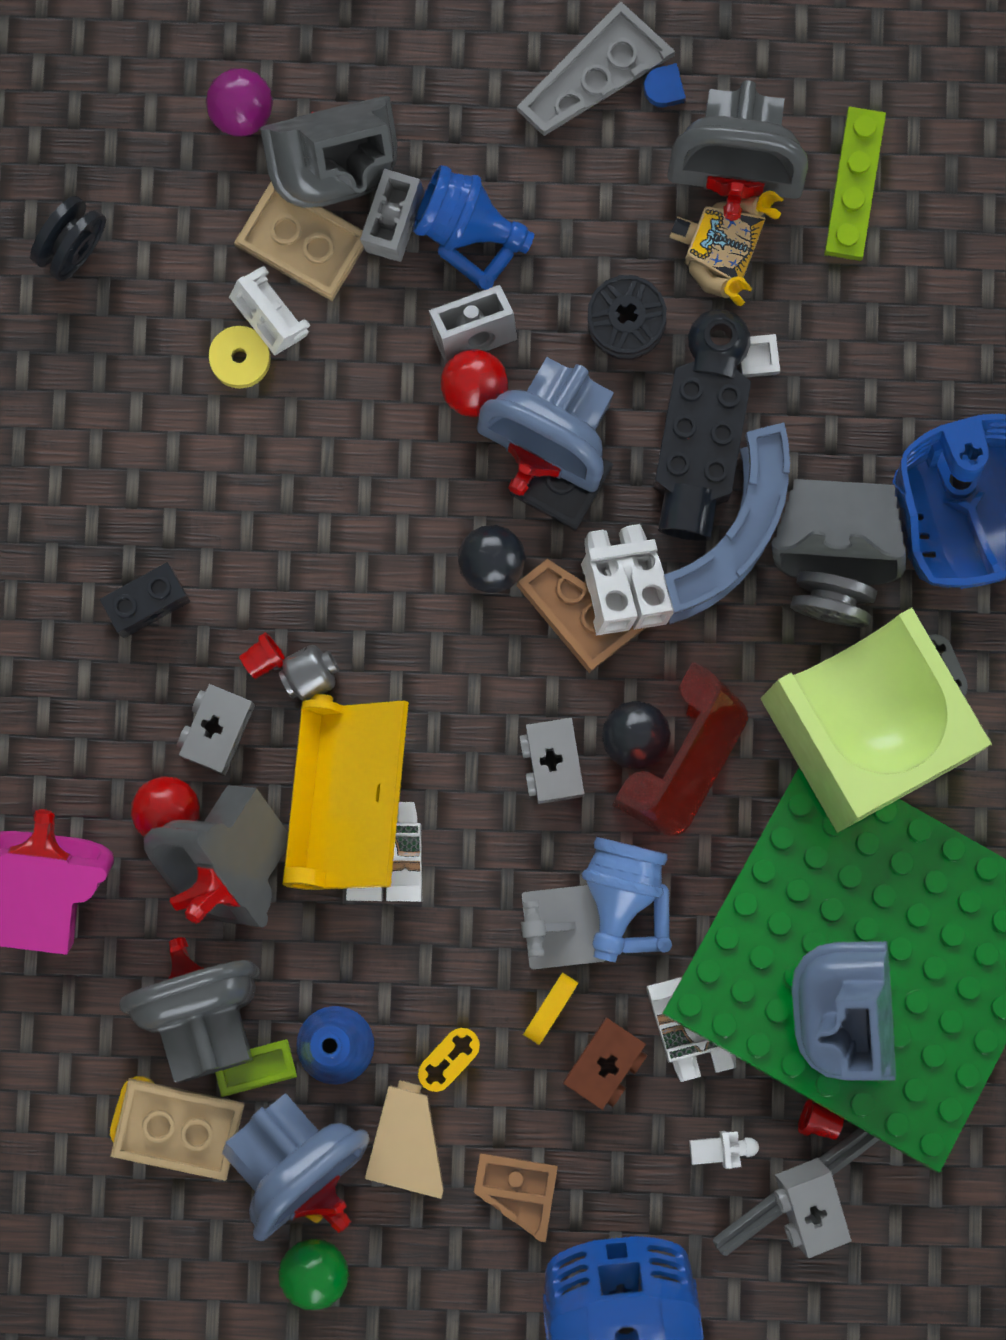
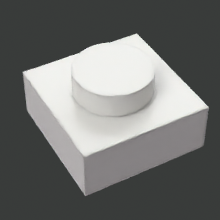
M776 334L751 336V346L746 358L740 363V372L746 378L779 374L780 365Z

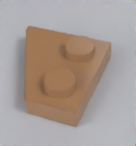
M480 1153L474 1193L499 1210L511 1221L525 1229L537 1240L546 1242L558 1166Z

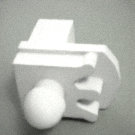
M719 1131L720 1137L689 1140L692 1165L722 1162L725 1169L741 1167L740 1156L752 1157L759 1151V1144L755 1139L744 1138V1140H738V1131Z

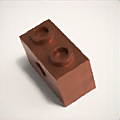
M605 1018L563 1081V1084L602 1110L606 1104L614 1107L625 1090V1087L620 1084L628 1071L635 1075L646 1059L647 1054L642 1052L646 1044L610 1019ZM610 1055L616 1057L614 1065L618 1068L617 1072L614 1075L608 1072L602 1077L598 1074L601 1067L597 1064V1061L600 1057L607 1059Z

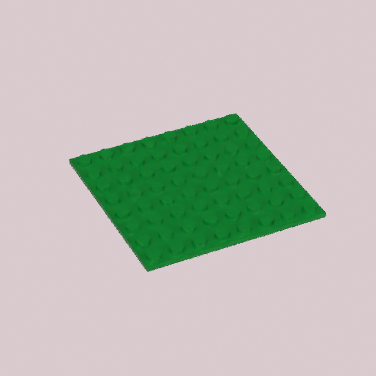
M798 767L662 1015L939 1173L1006 1046V859L901 799L894 801L837 833L803 772ZM887 941L896 1079L841 1080L826 1077L813 1069L799 1051L795 1036L792 998L794 971L803 956L820 945L834 942Z

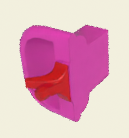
M38 809L35 810L33 819L35 822L34 832H0V946L67 955L74 943L77 904L90 899L99 884L106 879L114 864V856L112 851L102 844L80 838L55 835V814L50 810Z

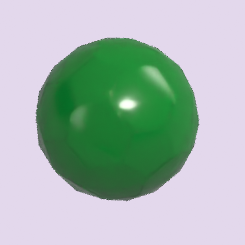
M323 1239L300 1241L291 1247L281 1260L278 1270L279 1285L286 1298L292 1304L304 1310L327 1308L341 1298L347 1287L349 1279L348 1264L341 1251L335 1245Z

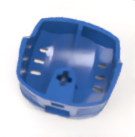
M983 414L940 425L924 433L904 451L899 468L895 472L891 484L895 485V497H897V508H899L903 541L908 552L907 557L918 577L933 586L946 588L960 587V589L1006 580V414ZM953 475L956 479L963 482H970V486L965 490L956 489L950 483V476ZM918 516H922L923 520H918ZM919 535H927L929 539H919ZM923 553L934 554L935 557H924Z
M640 1236L594 1240L560 1252L547 1265L545 1272V1294H543L546 1340H704L695 1279H693L689 1257L686 1251L674 1242ZM648 1250H659V1251L667 1252V1253L673 1254L675 1257H673V1256H668V1255H664V1254H660V1253L650 1252V1251H648ZM585 1256L584 1259L578 1260V1261H576V1262H574V1263H571V1264H569V1265H567V1266H565V1267L559 1269L560 1266H562L563 1264H565V1263H567V1262H569V1261H571V1260H573V1259H575V1258ZM652 1262L662 1263V1264H666V1265H670V1266L676 1267L678 1270L671 1269V1268H667V1267H663V1266H658V1265H652V1264H650V1263H652ZM587 1269V1271L579 1273L561 1282V1280L564 1277L576 1271ZM660 1275L664 1277H669L678 1280L680 1283L661 1278H654L652 1276ZM639 1276L642 1292H639ZM589 1282L587 1285L581 1286L568 1293L563 1294L564 1291L568 1290L573 1286H576L580 1283ZM624 1326L635 1328L629 1334L617 1333V1330Z

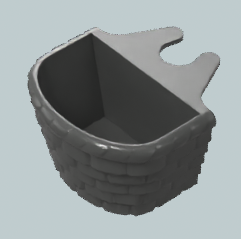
M794 479L793 490H790L789 502H786L785 513H782L781 525H778L777 537L772 540L773 560L777 569L793 578H797L799 572L813 571L849 578L866 585H881L903 577L906 569V548L903 545V532H901L899 508H897V497H895V485Z

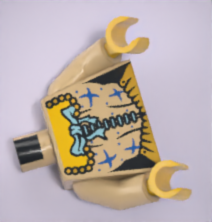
M766 191L760 197L741 199L742 212L738 220L730 221L725 219L723 206L726 205V201L718 202L712 207H705L698 224L677 216L670 238L690 245L685 264L689 266V273L705 293L723 298L730 297L737 306H742L745 303L738 293L742 290L752 291L751 286L744 279V275L766 219L761 216L764 213L772 219H778L781 216V212L771 208L774 202L784 201L777 193Z

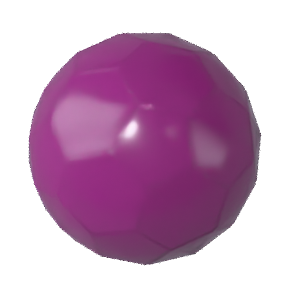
M234 68L223 72L212 81L207 92L205 104L212 123L222 132L232 136H248L266 125L272 112L273 98L267 82L260 75L244 68Z

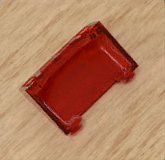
M692 662L678 688L684 701L688 704L686 716L695 720V723L663 780L645 771L630 775L613 803L614 807L668 836H677L685 832L690 826L748 721V710L745 704L712 672L695 662Z

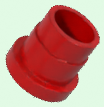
M266 632L258 637L259 641L239 656L243 666L254 679L268 673L276 666L279 668L283 667L285 656L276 642Z
M808 1098L800 1114L798 1132L806 1136L812 1133L836 1140L842 1130L844 1119Z

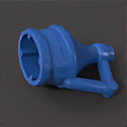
M442 165L436 169L426 188L416 213L412 230L416 235H427L439 244L438 254L440 257L476 284L481 290L492 288L495 280L513 258L514 253L519 251L526 254L534 239V233L528 231L524 224L517 221L511 223L501 216L481 185V178L478 175L467 176L451 173V169L448 166ZM482 242H493L503 245L484 272L456 249Z

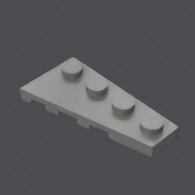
M620 1L517 106V111L545 136L669 60L675 55V50Z

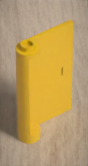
M316 694L310 700L302 701L283 876L284 886L304 890L391 887L409 702L403 700L343 706L333 702V697L325 694Z

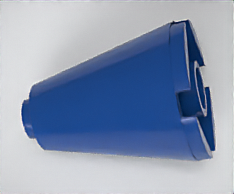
M341 1006L325 1007L311 1014L301 1026L297 1036V1054L302 1067L316 1080L327 1084H343L356 1079L370 1064L374 1052V1037L369 1024L359 1013ZM328 1038L334 1039L338 1045L337 1050L333 1054L327 1053L324 1048V1042Z

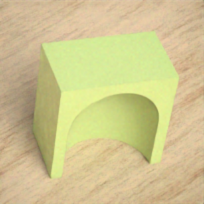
M913 608L902 612L874 633L833 657L794 675L791 672L778 679L760 698L837 833L967 762L992 744Z

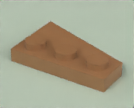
M548 559L518 581L516 585L589 673L646 629L634 630L632 625L629 631L596 636L593 623L595 613L586 583Z

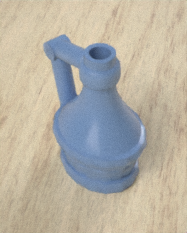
M597 837L594 841L595 854L588 868L582 873V878L587 881L599 915V932L595 934L592 944L595 949L593 957L616 962L617 956L622 952H668L672 947L669 932V890L666 885L662 884V865H665L667 862V854ZM654 901V936L623 939L622 936L635 915Z

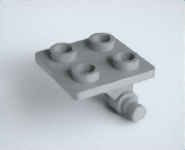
M588 885L522 893L524 922H521L522 936L527 940L529 966L531 969L606 961L593 957L595 949L592 944L595 934L599 932V915Z

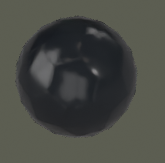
M498 525L481 526L471 531L464 538L458 551L460 574L470 586L485 593H497L511 588L519 581L525 569L526 555L522 542L508 528Z
M641 701L623 703L611 711L602 729V741L606 753L621 767L632 770L649 768L660 761L665 755L671 739V731L666 717L658 708Z

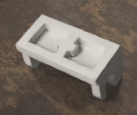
M263 266L247 276L239 278L229 298L271 352L277 355L305 338L309 333L307 328L310 327V324L306 319L300 322L297 321L268 284L266 275L269 272Z

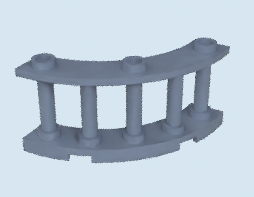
M784 422L746 432L745 436L748 447L740 448L739 450L743 466L741 505L735 522L723 539L711 551L695 562L679 570L664 574L663 578L673 610L669 625L699 614L722 600L741 583L762 555L779 522L786 500L790 472V455Z

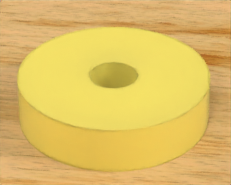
M233 326L221 331L212 341L209 349V363L213 373L223 384L232 388H248L260 382L266 375L270 366V351L254 329L245 326ZM235 353H246L245 361L242 363L234 362L233 356Z

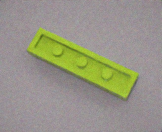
M848 107L824 255L862 261L886 112Z

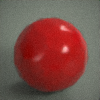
M478 349L463 350L454 355L445 364L441 374V391L445 402L451 409L464 416L479 417L480 408L487 400L496 399L500 394L508 391V377L504 365L491 353Z
M161 776L147 781L138 789L131 803V818L136 830L144 838L153 828L163 827L166 823L173 820L199 821L200 803L189 784L176 777Z

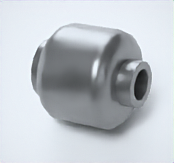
M309 645L284 659L283 670L279 671V676L292 699L298 697L304 701L310 700L316 694H324L332 690L335 686L334 673L338 672L339 668L330 651L323 653L317 646Z

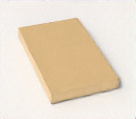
M270 182L234 242L237 248L331 301L334 300L364 249L360 241L363 230L322 207L302 208L286 202L275 191L272 182Z
M129 1078L111 1157L226 1181L230 1162L222 1152L226 1141L238 1132L244 1102Z

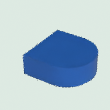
M677 63L655 68L647 75L644 83V94L646 99L654 106L668 107L685 103L686 97Z

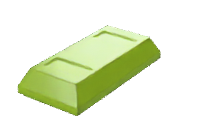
M288 1039L252 1048L250 1051L254 1061L215 1072L221 1097L296 1078L297 1074Z

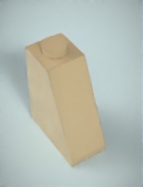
M399 1080L397 1087L391 1085L388 1087L365 1179L441 1199L444 1185L428 1095L420 1093L421 1085Z

